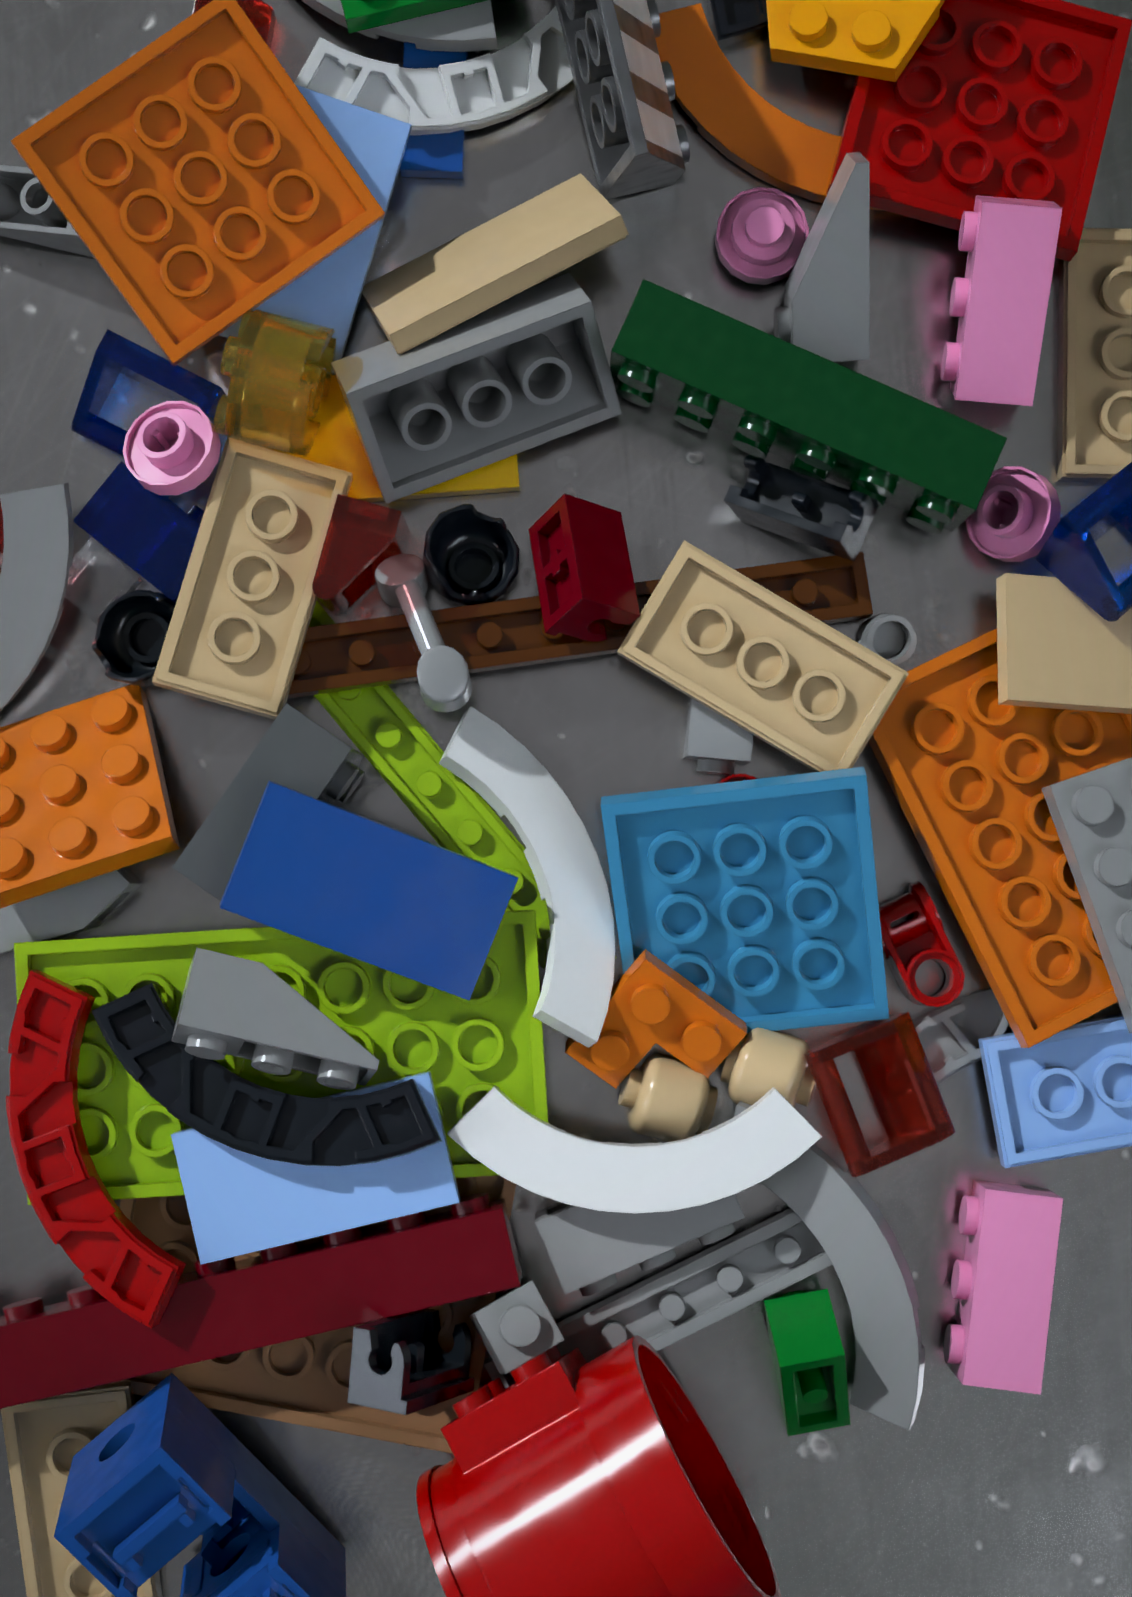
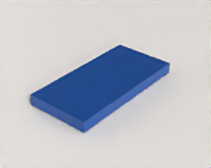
M269 780L219 906L221 909L470 1000L518 877Z

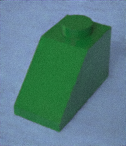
M828 1288L812 1292L792 1291L782 1295L780 1298L764 1300L768 1337L787 1435L793 1436L851 1425L845 1353Z

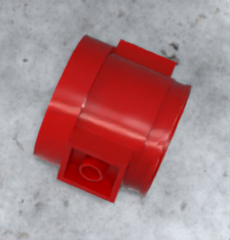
M638 1335L633 1336L586 1363L578 1347L562 1356L555 1345L511 1371L510 1373L516 1382L511 1386L505 1388L499 1377L453 1404L452 1407L458 1417L442 1427L441 1431L454 1454V1458L444 1465H436L423 1472L417 1482V1507L424 1539L446 1597H781L776 1572L763 1537L717 1443L671 1369L658 1352L644 1338Z

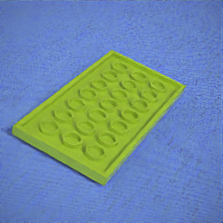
M535 910L505 911L470 1000L270 926L14 943L17 1004L30 970H40L96 997L86 1022L80 1046L77 1072L78 1104L88 1151L99 1177L113 1200L184 1195L171 1134L192 1127L169 1113L163 1105L155 1100L126 1071L105 1040L92 1010L153 983L158 986L169 1010L177 1020L189 967L197 947L265 964L379 1060L378 1070L365 1086L431 1071L455 1178L498 1175L473 1158L447 1134L495 1085L516 1104L535 1117L549 1123L543 1023L532 1017L541 993ZM228 1054L222 1060H215L248 1081L291 1095L320 1098L349 1091L324 1086L317 1082V1075L291 1069V1073L288 1075L269 1074L251 1066L252 1060ZM357 1084L355 1089L365 1086ZM27 1194L28 1205H32Z

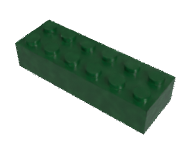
M645 279L642 280L611 350L610 371L614 384L618 386L616 393L622 398L643 407H650L652 401L676 411L674 418L691 429L708 432L710 427L734 436L732 444L748 454L766 458L768 452L791 461L790 469L792 471L824 482L826 478H830L850 487V491L856 490L865 493L869 497L878 500L880 503L878 508H883L884 504L887 503L908 513L906 520L910 524L930 533L941 534L943 528L952 532L976 511L1007 440L1002 435Z

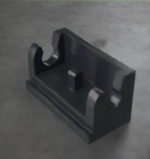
M753 455L745 457L744 466L749 469L747 482L744 488L730 485L724 499L725 503L741 522L855 562L880 503L877 499L856 490L850 491L768 463L764 459Z
M426 1308L354 1327L347 1403L408 1415L474 1391L475 1377L469 1376L472 1336L468 1325L465 1322L455 1325L452 1334L454 1346L450 1352L444 1351L438 1342V1334L441 1330L439 1310Z

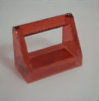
M340 494L337 495L312 584L314 594L331 614L342 616L348 613L376 585L375 570L377 566L391 556L405 554L411 532L402 511Z
M909 1012L889 1016V1019L863 1023L804 1054L852 1177L874 1171L939 1143L956 1133ZM853 1050L888 1136V1140L871 1150L868 1149L834 1058Z

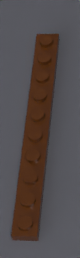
M863 552L858 553L855 562L834 555L734 569L825 624L867 619L873 614ZM661 579L634 583L640 613ZM539 596L431 610L445 646L454 648L463 656L468 664L469 673L617 653L635 623L634 621L630 625L612 623L607 619L595 620L591 623H599L606 627L607 640L592 642L558 633L556 636L546 634ZM405 615L308 627L288 698L418 681L416 671L421 653Z

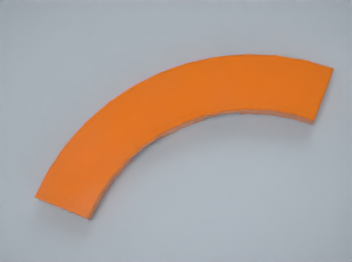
M701 3L659 13L661 32L660 36L655 39L660 61H667L670 64L675 81V99L684 112L698 126V132L724 156L753 176L783 191L823 203L827 196L826 193L841 136L810 127L786 115L753 90L732 67L720 49L708 25ZM870 206V210H881Z

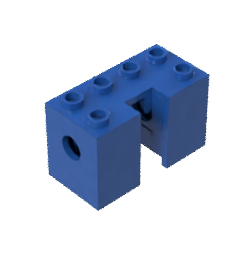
M173 1373L168 1375L73 1456L54 1538L115 1597H137L138 1587L200 1535L203 1536L201 1552L183 1567L180 1597H346L345 1547Z

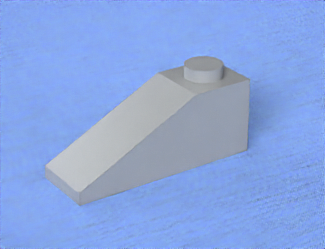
M860 152L846 153L784 286V307L774 308L775 337L832 362L870 360V162Z

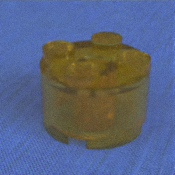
M251 310L243 314L238 337H228L222 355L221 375L231 377L228 396L222 395L217 405L214 418V432L226 435L231 439L306 457L314 444L320 422L309 420V418L314 419L318 413L321 401H327L333 373L331 362H334L336 352V338H332L335 332L334 329L261 310Z

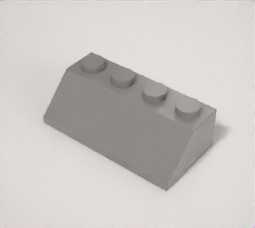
M570 273L530 287L403 354H397L390 341L331 362L350 417L386 504L622 414L592 302Z

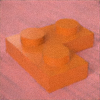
M645 949L612 987L608 1012L598 1042L588 1048L569 1037L565 1044V1053L615 1089L655 1044L661 1046L695 1072L705 1075L708 1079L747 1035V1026L742 1019Z

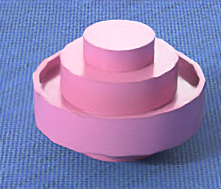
M756 187L742 191L726 204L718 218L715 246L719 260L731 275L746 283L767 285L781 281L791 273L809 235V226L802 208L793 197L782 191L765 187Z
M166 401L150 407L135 419L126 433L123 455L126 467L146 490L158 495H179L195 489L210 476L219 460L221 442L218 430L198 406L186 401Z
M1004 466L992 472L976 511L965 520L969 538L979 551L1004 562L1025 561L1037 556L1051 543L1059 527L1061 505L1056 489L1046 477L1022 466Z

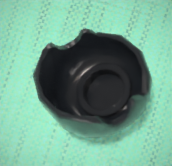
M461 504L439 513L426 531L423 562L429 583L440 595L449 601L461 605H475L495 602L504 597L517 578L520 549L502 518H494L478 512L472 504Z
M135 590L118 596L111 601L99 616L95 641L92 644L93 651L106 669L105 676L117 682L141 687L154 685L152 679L176 605L174 601L160 592H153L151 590Z

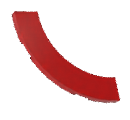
M30 970L17 1004L8 1047V1053L12 1054L10 1062V1095L6 1096V1110L10 1140L20 1177L32 1207L55 1245L60 1244L72 1262L85 1274L82 1278L119 1310L151 1329L159 1325L186 1263L162 1250L143 1235L124 1215L108 1193L88 1151L79 1112L77 1072L80 1046L86 1022L96 997L40 970Z

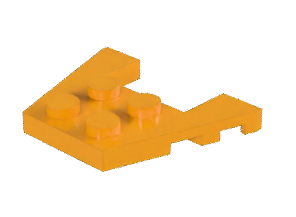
M766 0L771 61L896 82L938 19L940 8L945 0Z

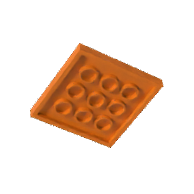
M212 0L11 140L15 150L173 366L180 363L383 219L385 215L381 206L236 0Z

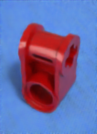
M916 881L909 884L908 893L879 906L883 955L901 992L908 1000L917 1005L940 1007L950 1004L959 996L964 986L965 975L962 965L944 932L940 915L930 895L922 883ZM913 913L911 919L891 928L890 924ZM929 959L939 963L946 975L944 987L933 996H927L922 993L915 981L919 965Z

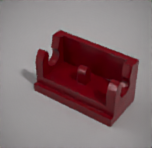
M564 493L528 529L544 630L546 634L553 636L562 633L586 641L607 640L606 627L599 623L594 624L591 622L607 619L612 623L630 625L640 616L622 515L619 511Z

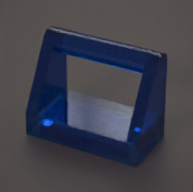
M107 329L95 352L71 424V430L124 457L123 446L128 431L98 416L120 373L174 401H186L198 406L216 429L231 401L218 385L179 365L173 366L169 360Z
M1132 462L1061 518L1035 558L1101 617L1110 622L1117 621L1132 608V574L1117 586L1095 542L1118 523L1132 533Z

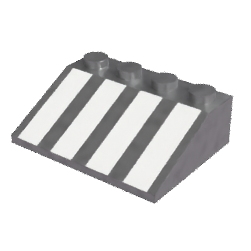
M555 0L600 193L605 199L673 185L686 171L684 164L689 163L690 147L684 126L682 124L675 125L670 101L675 99V81L670 64L667 61L661 62L655 38L660 36L661 24L655 0Z

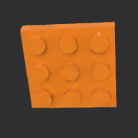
M130 684L0 727V909L180 849L148 700L141 686Z

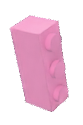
M976 195L974 212L963 211L959 230L958 250L968 252L965 278L954 277L949 309L951 317H959L956 343H945L941 364V380L950 381L949 388L955 400L1033 406L1063 209L1054 201Z
M973 1180L971 1196L964 1195L962 1197L959 1210L960 1234L967 1235L964 1260L956 1259L952 1271L951 1293L953 1299H959L957 1323L948 1324L946 1328L944 1360L945 1363L952 1364V1372L963 1385L1041 1395L1063 1198L1049 1189Z

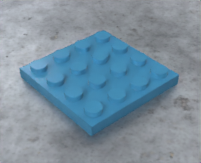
M864 767L601 797V813L623 974L646 949L746 1023L747 1034L755 1028L778 1031L889 1019L867 775Z

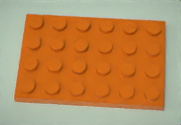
M996 628L907 671L909 673L868 742L1021 1048H1030L1118 1002L1041 788L1131 758L1132 714L998 705Z

